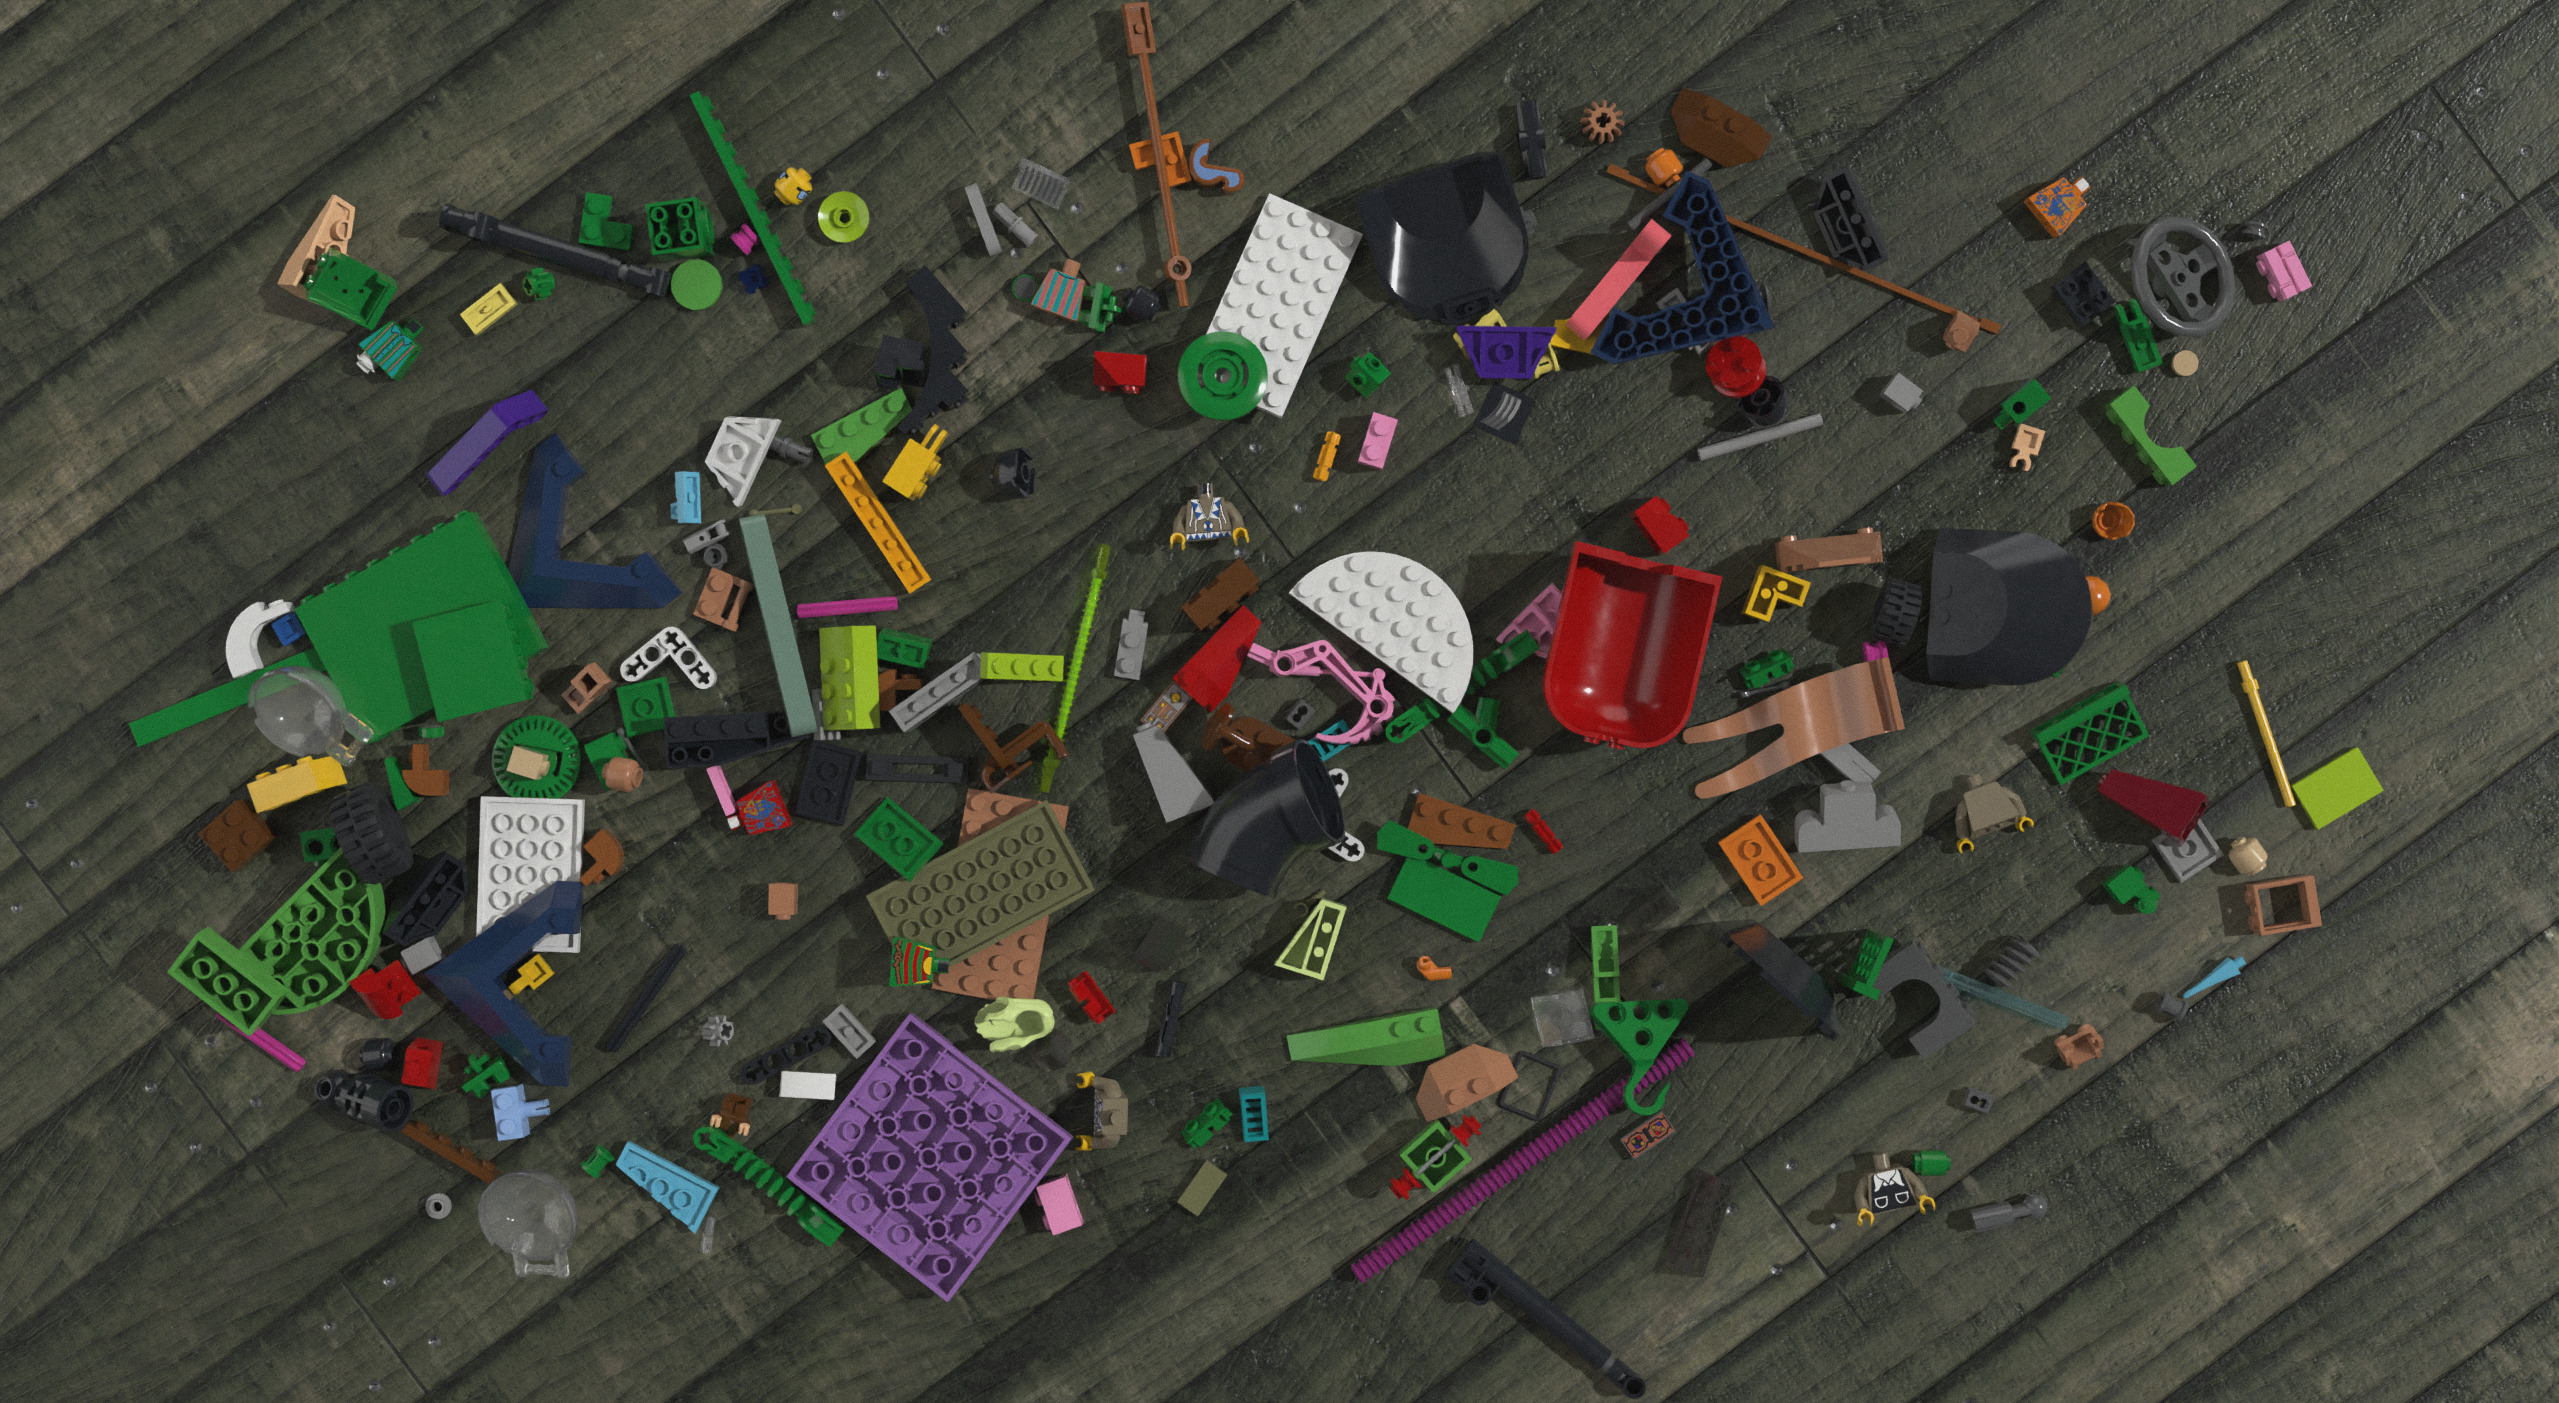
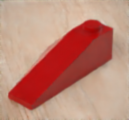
M1242 605L1173 679L1202 707L1211 713L1228 695L1262 622Z

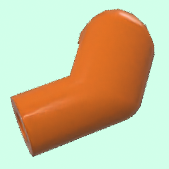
M1421 956L1418 959L1417 969L1427 980L1452 979L1451 966L1437 967L1428 956Z

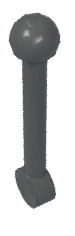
M1784 681L1780 685L1741 692L1739 697L1744 698L1781 689L1786 690L1792 687V684L1789 681Z
M618 728L616 734L622 736L630 752L638 762L639 768H642L643 774H647L650 771V767L641 760L627 738L625 728Z

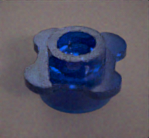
M753 264L751 268L739 273V280L743 281L746 286V292L749 294H754L757 289L767 287L769 284V279L764 277L761 272L762 267L758 264ZM752 277H756V281H752Z

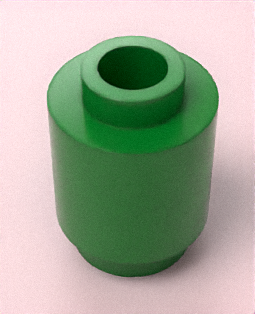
M1919 1150V1153H1913L1912 1155L1913 1173L1920 1174V1176H1945L1946 1171L1951 1169L1950 1155H1946L1944 1150Z

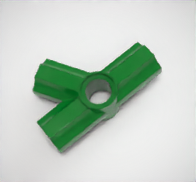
M1479 697L1476 715L1460 704L1454 714L1452 713L1446 721L1505 770L1519 753L1495 733L1501 701ZM1480 730L1487 731L1490 736L1489 742L1486 744L1479 743L1476 740V733Z

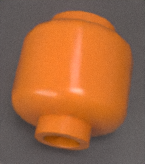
M1661 148L1646 158L1648 163L1645 165V170L1657 186L1666 184L1667 187H1670L1681 179L1678 174L1682 172L1683 166L1672 150Z

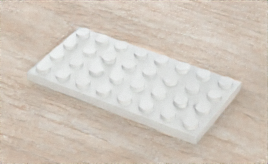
M1270 193L1207 334L1218 331L1233 332L1244 336L1257 346L1267 365L1268 382L1265 393L1255 408L1282 418L1363 234ZM1245 363L1241 364L1244 373L1242 385L1246 387L1248 383V370ZM1199 366L1197 371L1198 382L1204 385L1202 380L1204 366ZM1221 368L1216 371L1215 378L1220 383H1226L1230 380L1231 374L1227 369Z

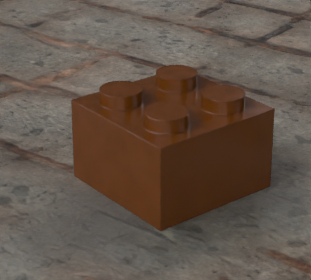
M246 799L236 800L199 833V836L231 872L242 871L279 838Z

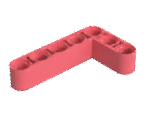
M1651 219L1565 325L1585 341L1672 235Z

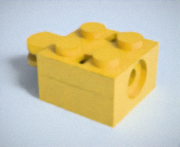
M934 424L921 445L910 438L882 482L913 501L916 497L920 499L928 487L925 484L930 476L934 477L942 465L939 463L941 458L936 453L946 439L948 432L942 430L929 450L927 448L940 428L938 425Z

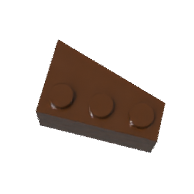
M1239 558L1181 607L1201 631L1205 628L1211 631L1221 622L1218 619L1219 616L1224 612L1228 615L1240 606L1237 602L1244 595L1249 598L1259 589L1257 584L1260 580L1243 560Z

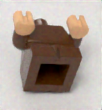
M728 1092L723 1100L721 1112L711 1116L710 1126L713 1127L715 1125V1128L726 1129L725 1134L734 1138L735 1132L740 1135L744 1133V1136L748 1135L751 1122L747 1120V1117L750 1113L753 1099Z

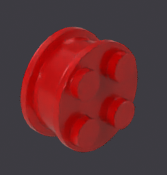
M1738 336L1720 340L1711 348L1706 359V370L1715 389L1719 393L1730 398H1741L1752 394L1762 385L1766 376V363L1760 349L1752 340Z

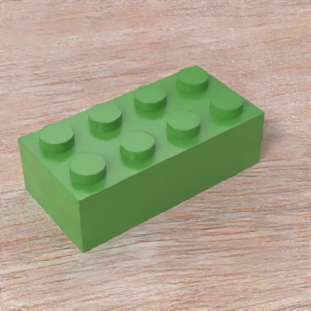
M210 927L201 930L194 936L167 971V973L249 1037L261 1029L290 991Z

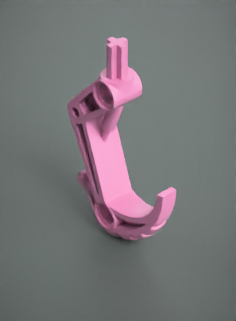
M1319 640L1294 649L1277 650L1276 653L1255 643L1252 644L1247 657L1269 666V671L1273 672L1277 677L1329 674L1364 705L1358 722L1350 731L1336 736L1317 733L1314 739L1338 745L1349 743V745L1358 744L1360 740L1364 742L1371 740V735L1373 734L1378 736L1384 731L1383 724L1392 722L1393 701L1395 699L1384 688L1382 681L1385 678L1384 670L1377 668L1373 672L1353 671L1331 644L1325 640ZM1283 658L1289 661L1290 669L1288 671H1281L1278 668L1277 662L1279 659ZM1315 663H1319V664L1322 665L1325 669H1320V666H1311V665H1313V664H1315ZM1359 676L1371 677L1372 684L1370 689ZM1372 701H1378L1382 705V712L1380 714H1374L1371 711L1370 704Z

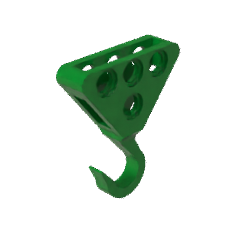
M1684 999L1597 1003L1591 1005L1588 1009V1015L1632 1065V1073L1623 1088V1101L1626 1107L1634 1114L1652 1115L1659 1111L1665 1102V1095L1671 1083H1665L1655 1096L1653 1103L1645 1108L1635 1102L1633 1091L1653 1065L1654 1059L1688 1011L1689 1006ZM1662 1004L1668 1009L1666 1018H1662L1658 1012ZM1636 1006H1640L1643 1010V1017L1640 1020L1633 1013ZM1611 1007L1618 1010L1619 1016L1616 1021L1611 1020L1608 1012ZM1638 1031L1642 1032L1645 1036L1643 1045H1639L1635 1040V1035Z

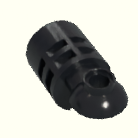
M336 1069L329 1072L325 1077L320 1078L315 1086L317 1098L328 1109L332 1111L342 1109L346 1118L387 1133L397 1132L402 1129L409 1121L413 1112V1096L408 1088L367 1073L358 1074L351 1079L346 1071Z

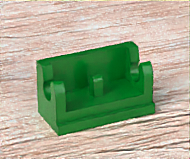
M883 628L878 636L877 658L924 669L929 660L928 654L932 647L933 639Z

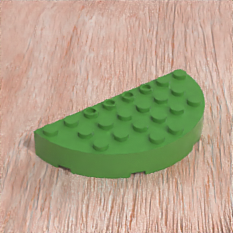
M341 847L239 949L240 952L290 990L272 1014H295L328 1003L351 987L349 982L368 969L379 949L385 925V900L381 883L377 885L367 884L363 879H360L357 876V872L352 869L351 864L345 858Z

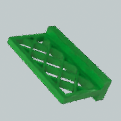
M2116 681L2029 730L2059 785L2062 786L2150 736L2129 696L2130 692L2126 684ZM2122 700L2127 705L2124 717L2113 714L2115 705ZM2098 714L2106 715L2102 730L2090 727L2093 717ZM2111 717L2123 720L2119 734L2107 731ZM2128 722L2136 724L2140 731L2139 734L2132 738L2124 736ZM2076 726L2084 728L2080 742L2068 739L2071 729ZM2089 730L2101 733L2097 747L2085 744ZM2106 734L2117 737L2115 747L2111 750L2102 749ZM2053 739L2062 741L2058 755L2049 753L2045 744ZM2067 742L2079 745L2075 759L2063 756ZM2084 747L2095 750L2093 759L2088 763L2080 761ZM2061 760L2073 762L2070 773L2062 777L2058 770Z
M1869 929L1849 975L1840 972L1836 981L1858 993L1877 1000L1881 991L1873 986L1894 939Z

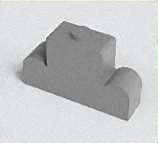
M1846 780L1841 783L1823 784L1820 786V813L1817 814L1813 810H1803L1797 814L1794 822V841L1799 853L1901 846V824L1893 807L1885 804L1876 807V794L1870 782Z

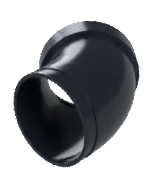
M1303 739L1296 740L1275 749L1270 758L1258 763L1238 777L1209 808L1201 820L1190 842L1189 850L1186 851L1184 857L1198 867L1253 892L1276 898L1280 884L1298 858L1309 850L1319 852L1339 844L1345 838V819L1342 805L1334 782L1316 750Z

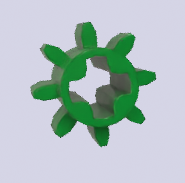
M542 267L526 272L527 277L523 278V289L528 296L534 295L535 301L547 299V296L552 295L551 291L555 289V280L550 272L543 273Z

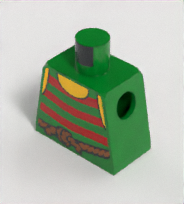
M895 936L893 940L889 986L931 984L934 980V973L949 974L950 959L936 957L937 946L903 936Z

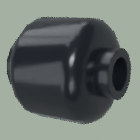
M1143 285L1136 286L1134 290L1129 287L1122 298V301L1125 302L1123 307L1124 313L1140 323L1146 320L1150 322L1161 306L1158 303L1159 296Z
M371 1038L360 1049L359 1058L369 1071H389L400 1060V1048L391 1038Z

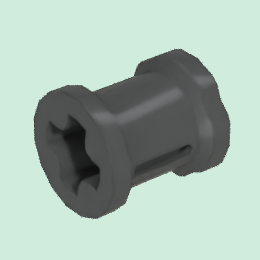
M2164 991L2159 996L2154 1010L2157 1013L2163 1012L2173 1017L2174 1021L2179 1023L2186 1015L2189 1003L2186 1001L2180 1002L2170 997L2169 993Z

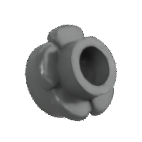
M709 545L704 550L703 561L707 566L720 569L723 567V564L727 563L728 553L725 552V548L722 545ZM714 554L718 555L717 559L713 558Z

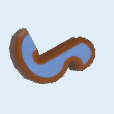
M1202 139L1195 144L1189 157V170L1195 183L1205 188H1213L1224 184L1222 188L1225 194L1234 195L1239 193L1245 184L1241 170L1207 164L1210 139Z

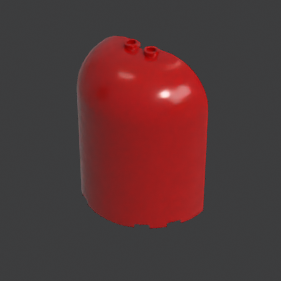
M1574 541L1543 673L1542 690L1546 706L1558 723L1576 734L1583 735V741L1599 744V740L1609 742L1608 747L1623 750L1624 745L1636 748H1650L1664 744L1681 731L1691 714L1722 576L1677 565H1666L1625 555L1626 553Z

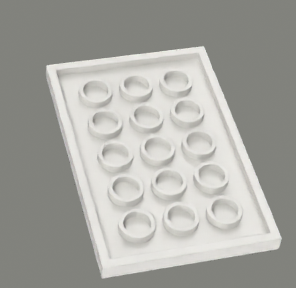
M481 796L476 937L556 881L581 882L579 878L583 874L585 799ZM581 928L578 934L552 933L536 946L533 951L580 952Z

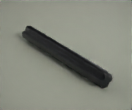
M675 944L606 1042L605 1047L615 1053L620 1049L686 954L687 950L682 945Z

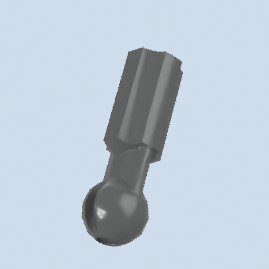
M2031 1194L2021 1204L2011 1206L2006 1201L1970 1210L1969 1215L1975 1233L2012 1225L2015 1218L2027 1216L2030 1219H2040L2046 1214L2048 1206L2043 1197Z

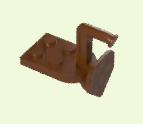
M967 702L958 707L961 714L992 755L987 759L981 771V780L990 794L1033 765L1030 760L1019 767L1013 758L1042 737L1046 738L1055 751L1056 760L1070 755L1053 728L1045 721L1036 723L1000 749L995 742L998 736L990 725L983 726L980 721L983 716L974 704L969 706ZM1001 767L1007 777L997 784L991 774Z
M1226 702L1209 718L1205 728L1202 748L1211 751L1220 739V749L1223 756L1233 765L1248 771L1258 763L1270 758L1275 749L1296 740L1254 717L1240 716L1230 721L1234 712V706Z

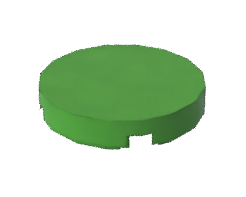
M700 259L688 260L679 265L673 273L671 280L672 293L676 301L683 307L694 311L706 310L718 301L722 293V277L718 270L709 262Z

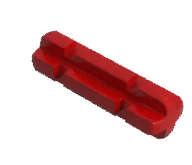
M1531 809L1524 815L1525 820L1532 824V829L1542 842L1547 844L1546 847L1552 854H1556L1563 848L1562 843L1555 839V834L1545 821L1539 818L1538 812L1535 809Z

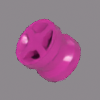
M745 223L741 225V230L738 233H733L730 236L746 255L751 252V248L754 245H759L762 242Z
M1877 641V643L1873 644L1863 642L1864 662L1888 657L1885 642Z

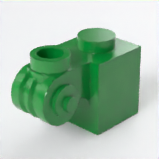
M2125 864L2101 883L2118 904L2123 905L2135 896L2134 908L2144 914L2153 913L2158 905L2157 900L2161 898L2154 887H2147L2143 881L2145 876L2137 866L2132 867Z

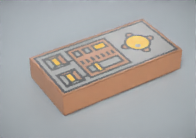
M1173 681L1141 721L1145 724L1150 722L1152 726L1158 725L1164 733L1193 697Z

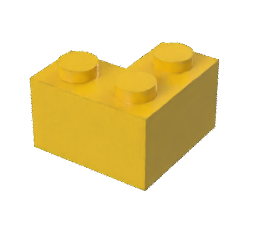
M1764 565L1758 566L1741 614L1766 623L1771 619L1777 600L1795 607H1802L1811 582Z

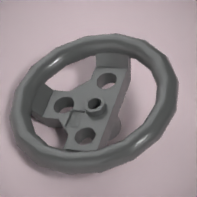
M2167 216L2149 224L2135 242L2130 263L2132 286L2143 311L2158 327L2177 337L2200 338L2218 329L2231 312L2236 290L2233 265L2224 245L2208 227L2189 217ZM2167 233H2185L2197 239L2201 245L2185 255L2173 252L2166 242ZM2159 254L2163 258V264L2159 261ZM2146 263L2155 275L2152 282L2155 293L2163 298L2169 297L2182 319L2189 322H2183L2169 315L2156 301L2148 283ZM2188 263L2191 264L2193 272H2190L2188 269ZM2213 267H2216L2218 271L2220 289L2215 307L2207 305L2200 295L2201 276ZM2186 297L2189 298L2191 307L2186 303Z

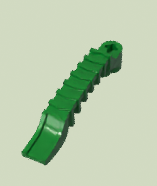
M1528 629L1495 650L1489 657L1482 659L1476 666H1472L1471 677L1463 699L1475 693V690L1481 686L1487 685V682L1496 679L1500 673L1506 672L1540 649ZM1431 697L1425 698L1419 705L1413 706L1390 722L1386 728V736L1393 743H1402L1427 726L1434 718L1440 717V714L1447 709ZM1408 722L1411 723L1402 731V738L1399 739L1397 736L1392 737L1390 735L1393 731L1391 728L1393 725L1401 727Z
M707 1124L695 1131L693 1142L697 1148L704 1150L724 1164L727 1162L731 1163L734 1166L733 1170L736 1172L739 1170L743 1172L746 1180L752 1179L757 1183L756 1187L758 1189L763 1188L768 1192L767 1196L769 1198L775 1197L780 1207L785 1205L788 1208L787 1214L789 1216L796 1214L799 1217L798 1223L825 1245L832 1247L842 1232L845 1231V1228L831 1218L816 1201L810 1199L808 1194H804L798 1189L797 1185L789 1182L786 1176H782L774 1167L766 1164L763 1158L753 1154L754 1152L751 1149L748 1150L744 1147L742 1142L728 1136L719 1128H715V1125L712 1127L710 1124ZM709 1132L711 1134L710 1140L705 1142L703 1140L705 1138L704 1134Z

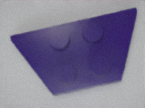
M1457 326V331L1479 378L1531 379L1550 340L1556 332V327Z

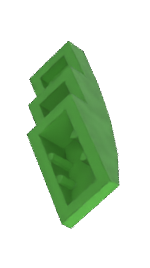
M1617 925L1591 926L1593 1004L1620 1002ZM1614 1007L1609 1009L1610 1019L1616 1021L1619 1016L1618 1010ZM1594 1022L1595 1030H1601Z

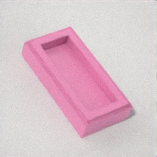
M712 766L707 768L706 770L725 815L729 816L737 813L739 809L721 767Z

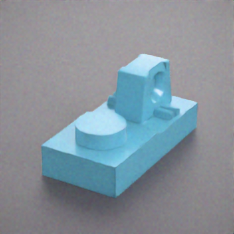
M675 472L677 502L670 504L671 519L678 520V523H701L699 472Z

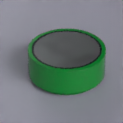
M1021 275L1016 278L1012 287L1014 295L1021 301L1033 300L1039 290L1036 280L1029 275Z

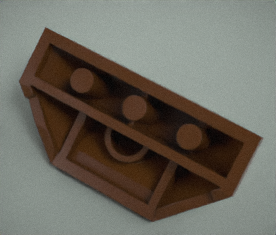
M1686 88L1681 90L1670 111L1681 144L1725 168L1760 160L1772 138L1753 119L1709 95Z

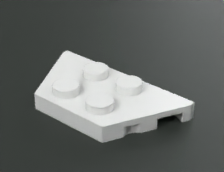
M735 416L724 418L705 463L717 475L721 486L728 489L734 498L733 503L737 507L742 506L781 423L779 419Z

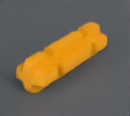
M1331 431L1326 433L1324 439L1326 444L1322 445L1317 461L1319 466L1318 468L1315 467L1313 478L1327 481L1329 476L1327 470L1331 468L1337 450L1335 445L1339 444L1341 438L1339 434Z

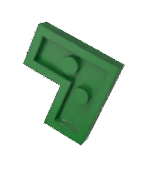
M586 192L579 236L580 244L631 251L635 226L610 222L612 196Z

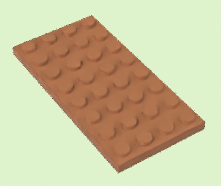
M968 788L958 847L1043 801L995 792L990 794L989 791ZM1050 803L1065 831L1069 806ZM1049 915L951 966L949 974H936L932 983V989L996 1000L1000 996L1034 999Z

